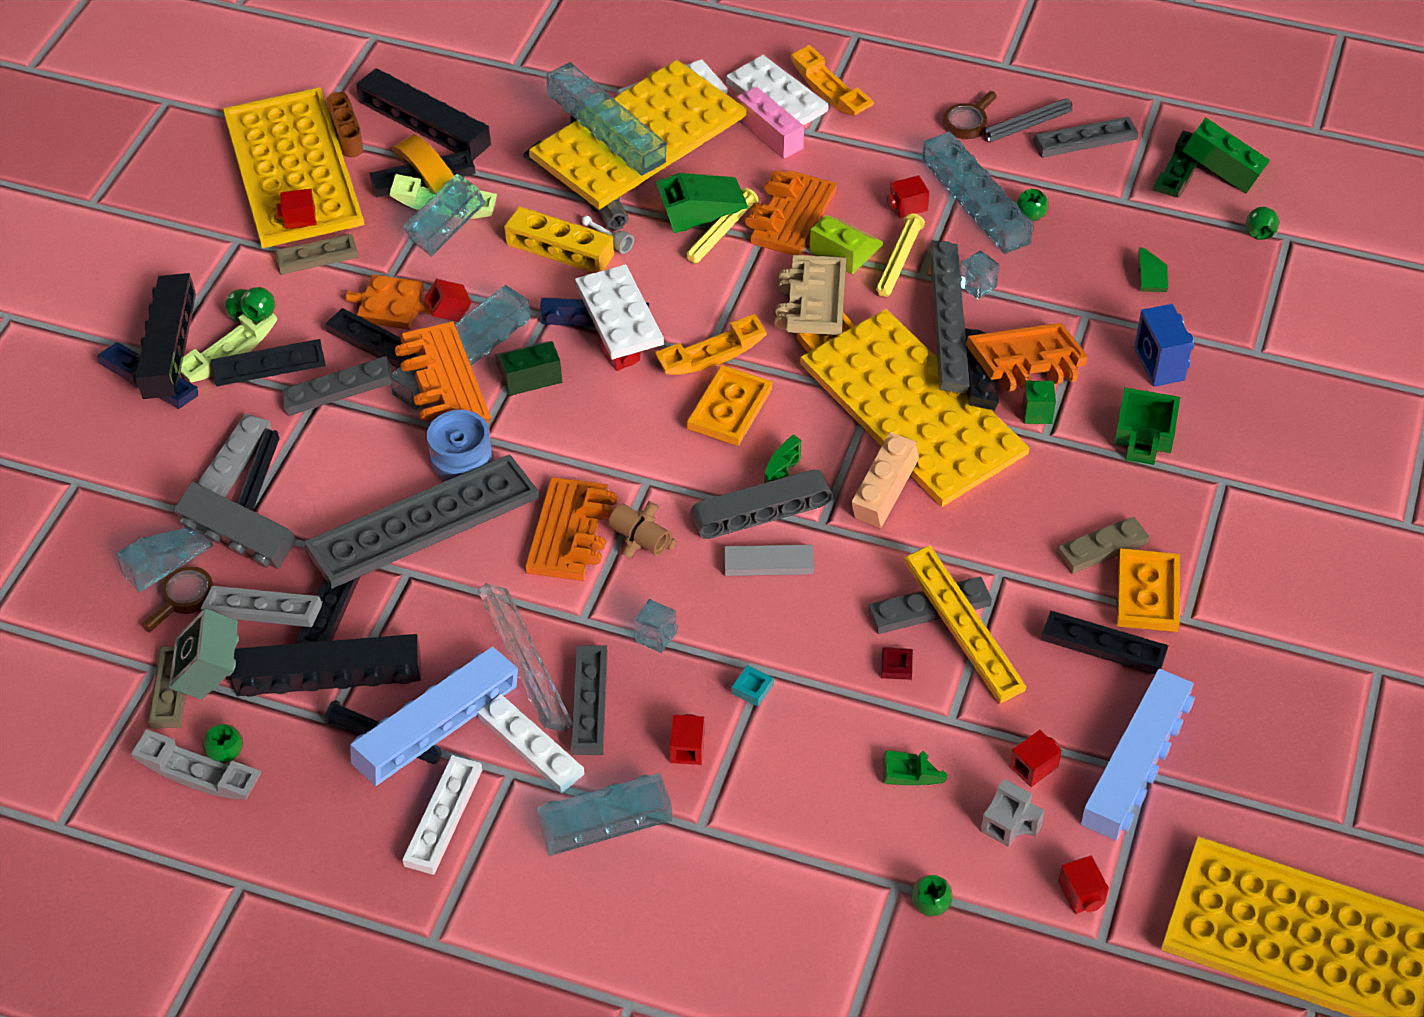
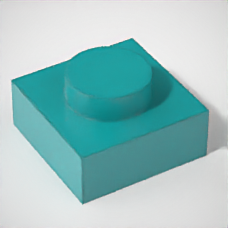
M747 665L732 685V694L758 707L773 687L774 678Z

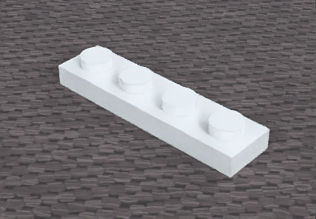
M502 694L498 695L477 712L479 720L560 793L564 792L585 775L583 766Z
M454 755L451 756L403 858L404 867L432 875L435 874L482 772L481 763Z

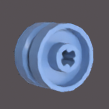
M452 410L441 414L431 422L427 429L430 461L435 474L442 479L448 481L492 462L489 426L485 419L477 413L467 410Z

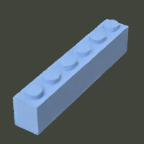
M493 646L484 653L477 654L471 662L460 669L452 671L439 684L430 686L423 695L414 701L407 702L394 715L382 719L375 728L366 734L359 735L350 744L351 764L375 786L379 785L430 749L431 746L437 744L478 715L477 712L498 695L502 694L505 696L516 688L518 667Z
M1160 668L1158 669L1084 808L1082 826L1117 841L1122 830L1128 832L1135 814L1131 813L1134 806L1141 807L1147 790L1144 789L1146 783L1152 784L1160 767L1156 765L1159 758L1165 760L1172 744L1168 742L1171 735L1177 737L1182 727L1183 719L1180 718L1182 713L1189 714L1195 700V697L1191 695L1193 682Z

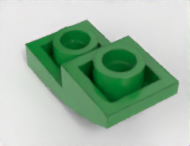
M796 435L790 436L775 451L766 467L764 483L788 477L789 467H793L801 459L802 440Z

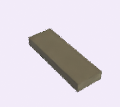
M353 234L275 250L281 275L359 258Z
M174 646L160 648L148 721L150 728H181L186 694L169 688Z

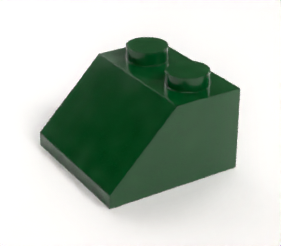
M545 341L495 354V359L509 396L562 383L561 362L553 341Z

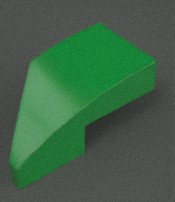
M1139 247L1138 271H1140V292H1167V264L1145 248Z
M886 750L882 757L884 784L932 785L945 783L947 779V773L944 770L939 772L927 760L929 756L924 751L917 756L916 754Z

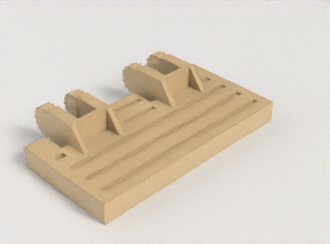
M793 255L792 269H784L779 272L778 278L780 283H778L777 289L782 295L787 294L790 296L789 303H780L776 306L775 313L777 317H775L774 321L776 328L794 333L842 334L846 257Z

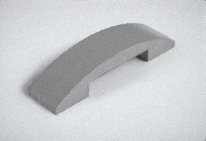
M148 729L145 730L131 753L132 758L168 779L192 789L225 798L247 799L261 775L260 770L231 761L227 765L177 747L175 739Z

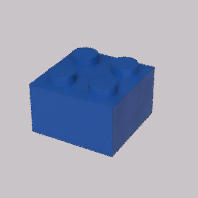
M1173 304L1142 309L1140 313L1134 349L1154 387L1185 381L1187 369L1190 368L1191 350L1194 349V339L1192 334L1187 332L1183 317L1177 313Z

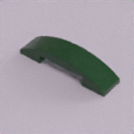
M1182 131L1175 144L1174 153L1164 172H1161L1152 191L1176 198L1182 195L1198 164V161L1182 151L1194 133Z

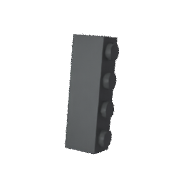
M193 481L174 508V512L180 518L179 523L190 531L198 529L204 532L203 535L214 543L222 541L228 544L227 547L234 553L241 556L246 553L252 556L251 559L255 563L265 568L270 565L279 569L296 542V538L290 529Z

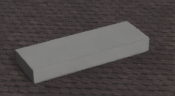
M813 545L725 546V576L814 574Z

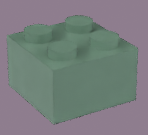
M205 608L175 638L169 688L201 700L212 690H216L219 683L226 676H230L236 666L234 651L239 640V635L237 634L238 621Z

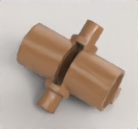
M648 501L644 510L637 512L623 503L617 506L611 514L609 526L626 536V545L622 551V554L632 558L636 549H640L641 546L656 556L662 554L666 548L672 550L675 547L677 540L672 538L671 532L654 522L656 519L654 515L659 507L657 504Z

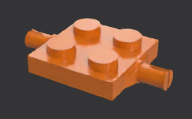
M372 274L368 287L363 293L348 290L346 294V302L361 303L357 315L375 325L410 330L413 320L418 313L431 314L426 302H421L425 289L424 283L421 281Z

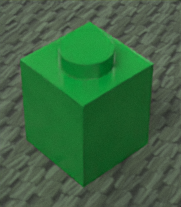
M1026 381L1023 398L1024 424H1053L1056 405L1054 381Z

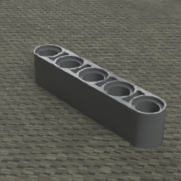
M814 469L700 501L693 505L690 514L700 537L711 539L823 507L832 500L833 494L823 473L820 470Z

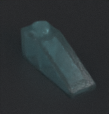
M182 528L140 538L116 553L123 576L138 592H141L211 548L213 543L198 529L190 531Z

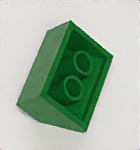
M1206 117L1182 150L1246 194L1270 161Z

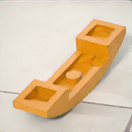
M811 45L791 54L793 64L808 85L837 110L855 116L873 106L874 101L858 87L851 90L825 67V58Z
M411 135L391 146L392 150L402 161L407 160L423 177L425 185L436 196L458 185L457 179L443 159L420 136Z
M754 313L731 322V330L686 348H683L681 343H677L655 352V356L665 374L677 375L698 372L720 365L744 353L766 336V330Z

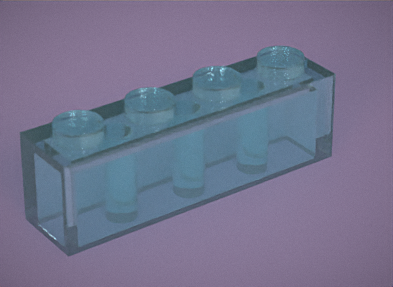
M657 773L654 775H643L636 780L622 784H611L604 789L594 792H583L573 798L562 801H551L544 806L537 807V813L548 854L552 856L672 821V804L661 774Z

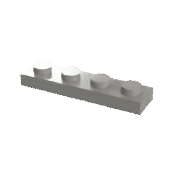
M245 414L197 484L226 497L256 453L264 431L272 429L271 422Z
M212 586L201 610L203 611L206 608L237 620L312 627L322 606V601L319 596Z

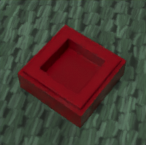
M882 647L881 678L912 680L913 649Z

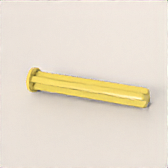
M749 188L741 190L748 208L742 209L738 213L718 218L686 252L688 261L694 264L698 263L751 206L758 203V197L754 191Z
M908 214L904 219V228L876 287L880 297L890 296L916 236L925 225L924 219L917 214Z

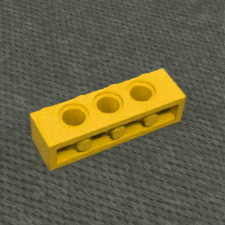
M520 206L505 225L506 243L508 246L591 273L603 271L614 256L613 236Z

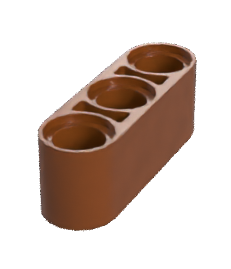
M334 92L326 100L342 154L346 157H357L364 150L360 126L348 95L344 92Z

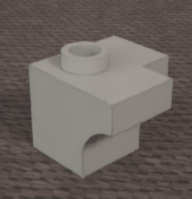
M1003 779L997 788L993 801L983 814L981 832L1009 847L1019 835L1030 834L1036 836L1042 828L1045 810L1031 803L1032 794Z

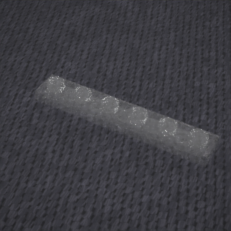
M485 583L479 590L484 607L489 612L494 628L502 639L506 653L510 656L513 664L518 667L517 676L521 679L526 689L527 697L537 712L539 722L544 728L566 732L573 725V722L508 589Z

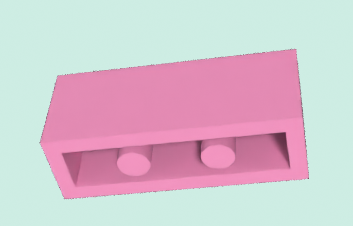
M756 86L737 96V102L747 108L746 117L739 121L778 155L785 159L803 149L804 125Z

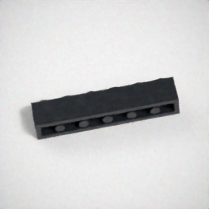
M375 68L356 83L359 103L454 153L468 150L473 161L491 146L489 126L484 122L468 116L466 113L435 99L388 73Z
M190 273L158 276L156 287L152 289L153 301L148 307L149 319L145 321V337L141 338L142 350L141 354L137 355L138 368L137 372L133 373L134 386L136 389L139 388L142 399L176 396L196 298V291Z
M417 634L237 648L234 651L236 666L232 673V681L237 696L253 697L260 694H285L296 691L313 692L320 689H347L356 686L374 687L381 684H408L421 681V651Z

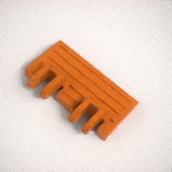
M776 170L772 172L770 181L766 182L764 187L766 193L774 196L769 206L758 203L754 204L751 208L752 214H748L745 218V224L749 228L754 229L751 235V244L792 256L801 255L810 240V229L821 220L837 191V183L792 170L788 172Z
M454 321L401 333L400 340L402 344L394 349L396 356L419 354L418 357L409 358L401 362L402 371L407 372L424 368V370L416 371L415 379L421 392L413 398L415 405L419 406L436 401L438 403L437 406L422 410L419 413L420 419L428 421L429 419H436L441 414L452 410H467L477 413L485 419L486 423H489L491 420L490 413Z
M1063 323L968 336L965 344L991 380L997 379L1006 392L1014 391L1017 385L1021 389H1025L1026 381H1031L1029 374L1044 372L1050 381H1054V384H1061L1064 381L1063 378H1066L1068 382L1077 381L1079 372L1076 367L1085 366L1088 360L1087 354Z
M551 477L526 563L527 574L584 581L586 564L599 565L601 563L602 555L597 550H603L606 541L603 537L596 536L599 527L598 519H610L614 511L612 505H615L618 499L613 491H608L607 484Z

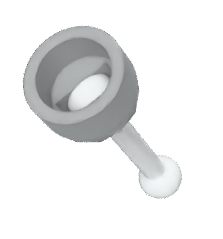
M584 216L582 218L584 226H591L600 232L613 236V246L618 252L626 254L633 247V235L625 231H618L613 234L594 223L591 217Z

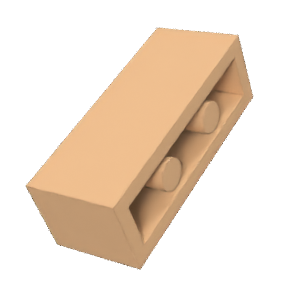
M892 432L889 433L852 500L855 519L882 528L919 460L916 441Z

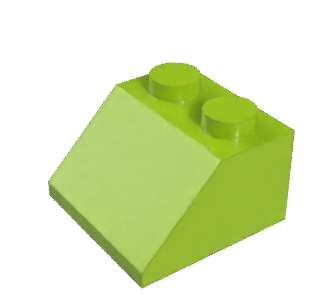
M825 215L810 229V252L816 256L846 257V272L854 274L883 246L882 240L839 218Z

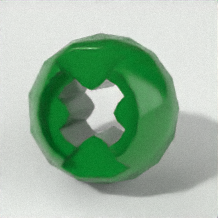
M1037 189L1025 190L1016 201L1017 213L1026 221L1034 222L1040 220L1045 216L1049 208L1046 195Z
M1257 207L1248 214L1245 225L1252 237L1258 240H1265L1275 235L1280 221L1274 210L1268 207Z
M262 287L250 288L243 294L240 301L242 312L253 321L266 320L273 314L276 307L273 295Z
M246 289L232 291L225 300L226 314L235 322H240L238 317L244 314L241 310L240 301L243 294L248 291Z
M219 724L213 726L206 732L203 739L204 752L214 761L221 763L231 762L242 751L243 737L232 725Z
M925 875L918 879L913 886L911 898L913 905L919 913L932 917L939 916L948 910L953 900L951 886L946 879L938 875ZM928 893H932V895L937 898L932 899V896L928 895Z

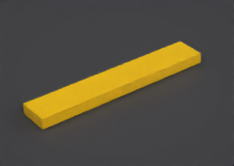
M931 545L905 556V565L997 702L1001 704L1025 692L1027 686Z

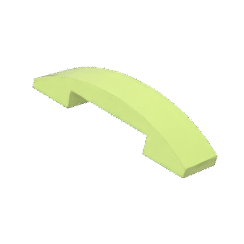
M398 174L395 175L390 190L391 197L411 208L428 214L455 219H476L492 216L497 199V194L474 189L471 190L470 196L446 191L436 196L429 188L421 187V179Z
M244 314L238 317L241 325L201 354L194 349L184 356L181 374L190 382L214 376L211 359L250 352L268 334L277 321V317L272 314L264 321H253Z

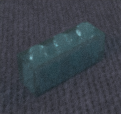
M457 173L408 220L403 228L410 240L432 257L486 202L479 189Z

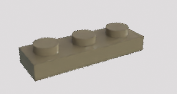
M1133 516L1058 546L1057 554L1070 572L1074 574L1119 556L1120 548L1134 550L1148 544L1149 535Z

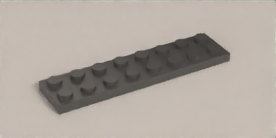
M509 454L304 541V548L332 589L539 499V491Z

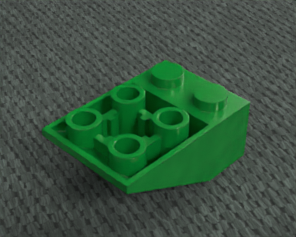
M678 173L656 181L674 234L748 208L736 177Z

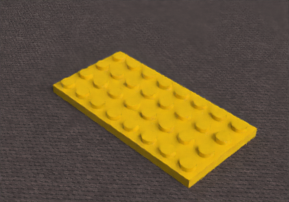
M675 60L530 148L529 157L600 210L746 117L747 108L679 60Z
M321 87L223 108L262 248L364 225L363 215ZM312 188L317 225L285 229L283 219H278L276 203H281L280 192Z
M887 309L800 358V364L881 446H883L890 432L916 441L919 460L910 476L941 507L1029 453L1030 447L992 410L968 405L967 394L939 390L937 357Z
M1199 836L1197 837L1161 951L1351 1017H1424V911Z

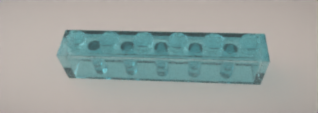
M571 62L546 74V93L549 98L555 100L563 107L565 112L570 113L583 127H586L598 140L606 144L614 154L621 157L630 168L635 169L642 176L666 163V143Z
M504 285L455 324L471 366L482 357L488 355L494 347L505 341L514 331L524 326L531 319L529 300L507 285ZM400 367L392 373V395L414 410H417L422 405H415L413 400L414 396L421 393L415 379L416 371L424 370V368L403 372Z

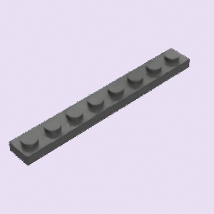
M932 240L929 250L939 390L967 394L970 384L965 345L966 337L958 244Z

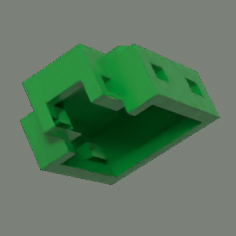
M1124 387L1114 444L1128 446L1126 460L1154 465L1157 451L1171 453L1181 397Z

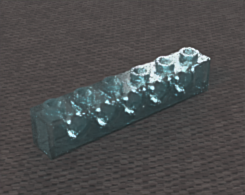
M949 131L924 141L923 162L1004 254L1031 244L1032 232L1034 230L1031 219L1023 214L1016 202L1006 195L1004 189L991 178L987 170L981 167L975 156L971 155L964 148L959 139H956Z

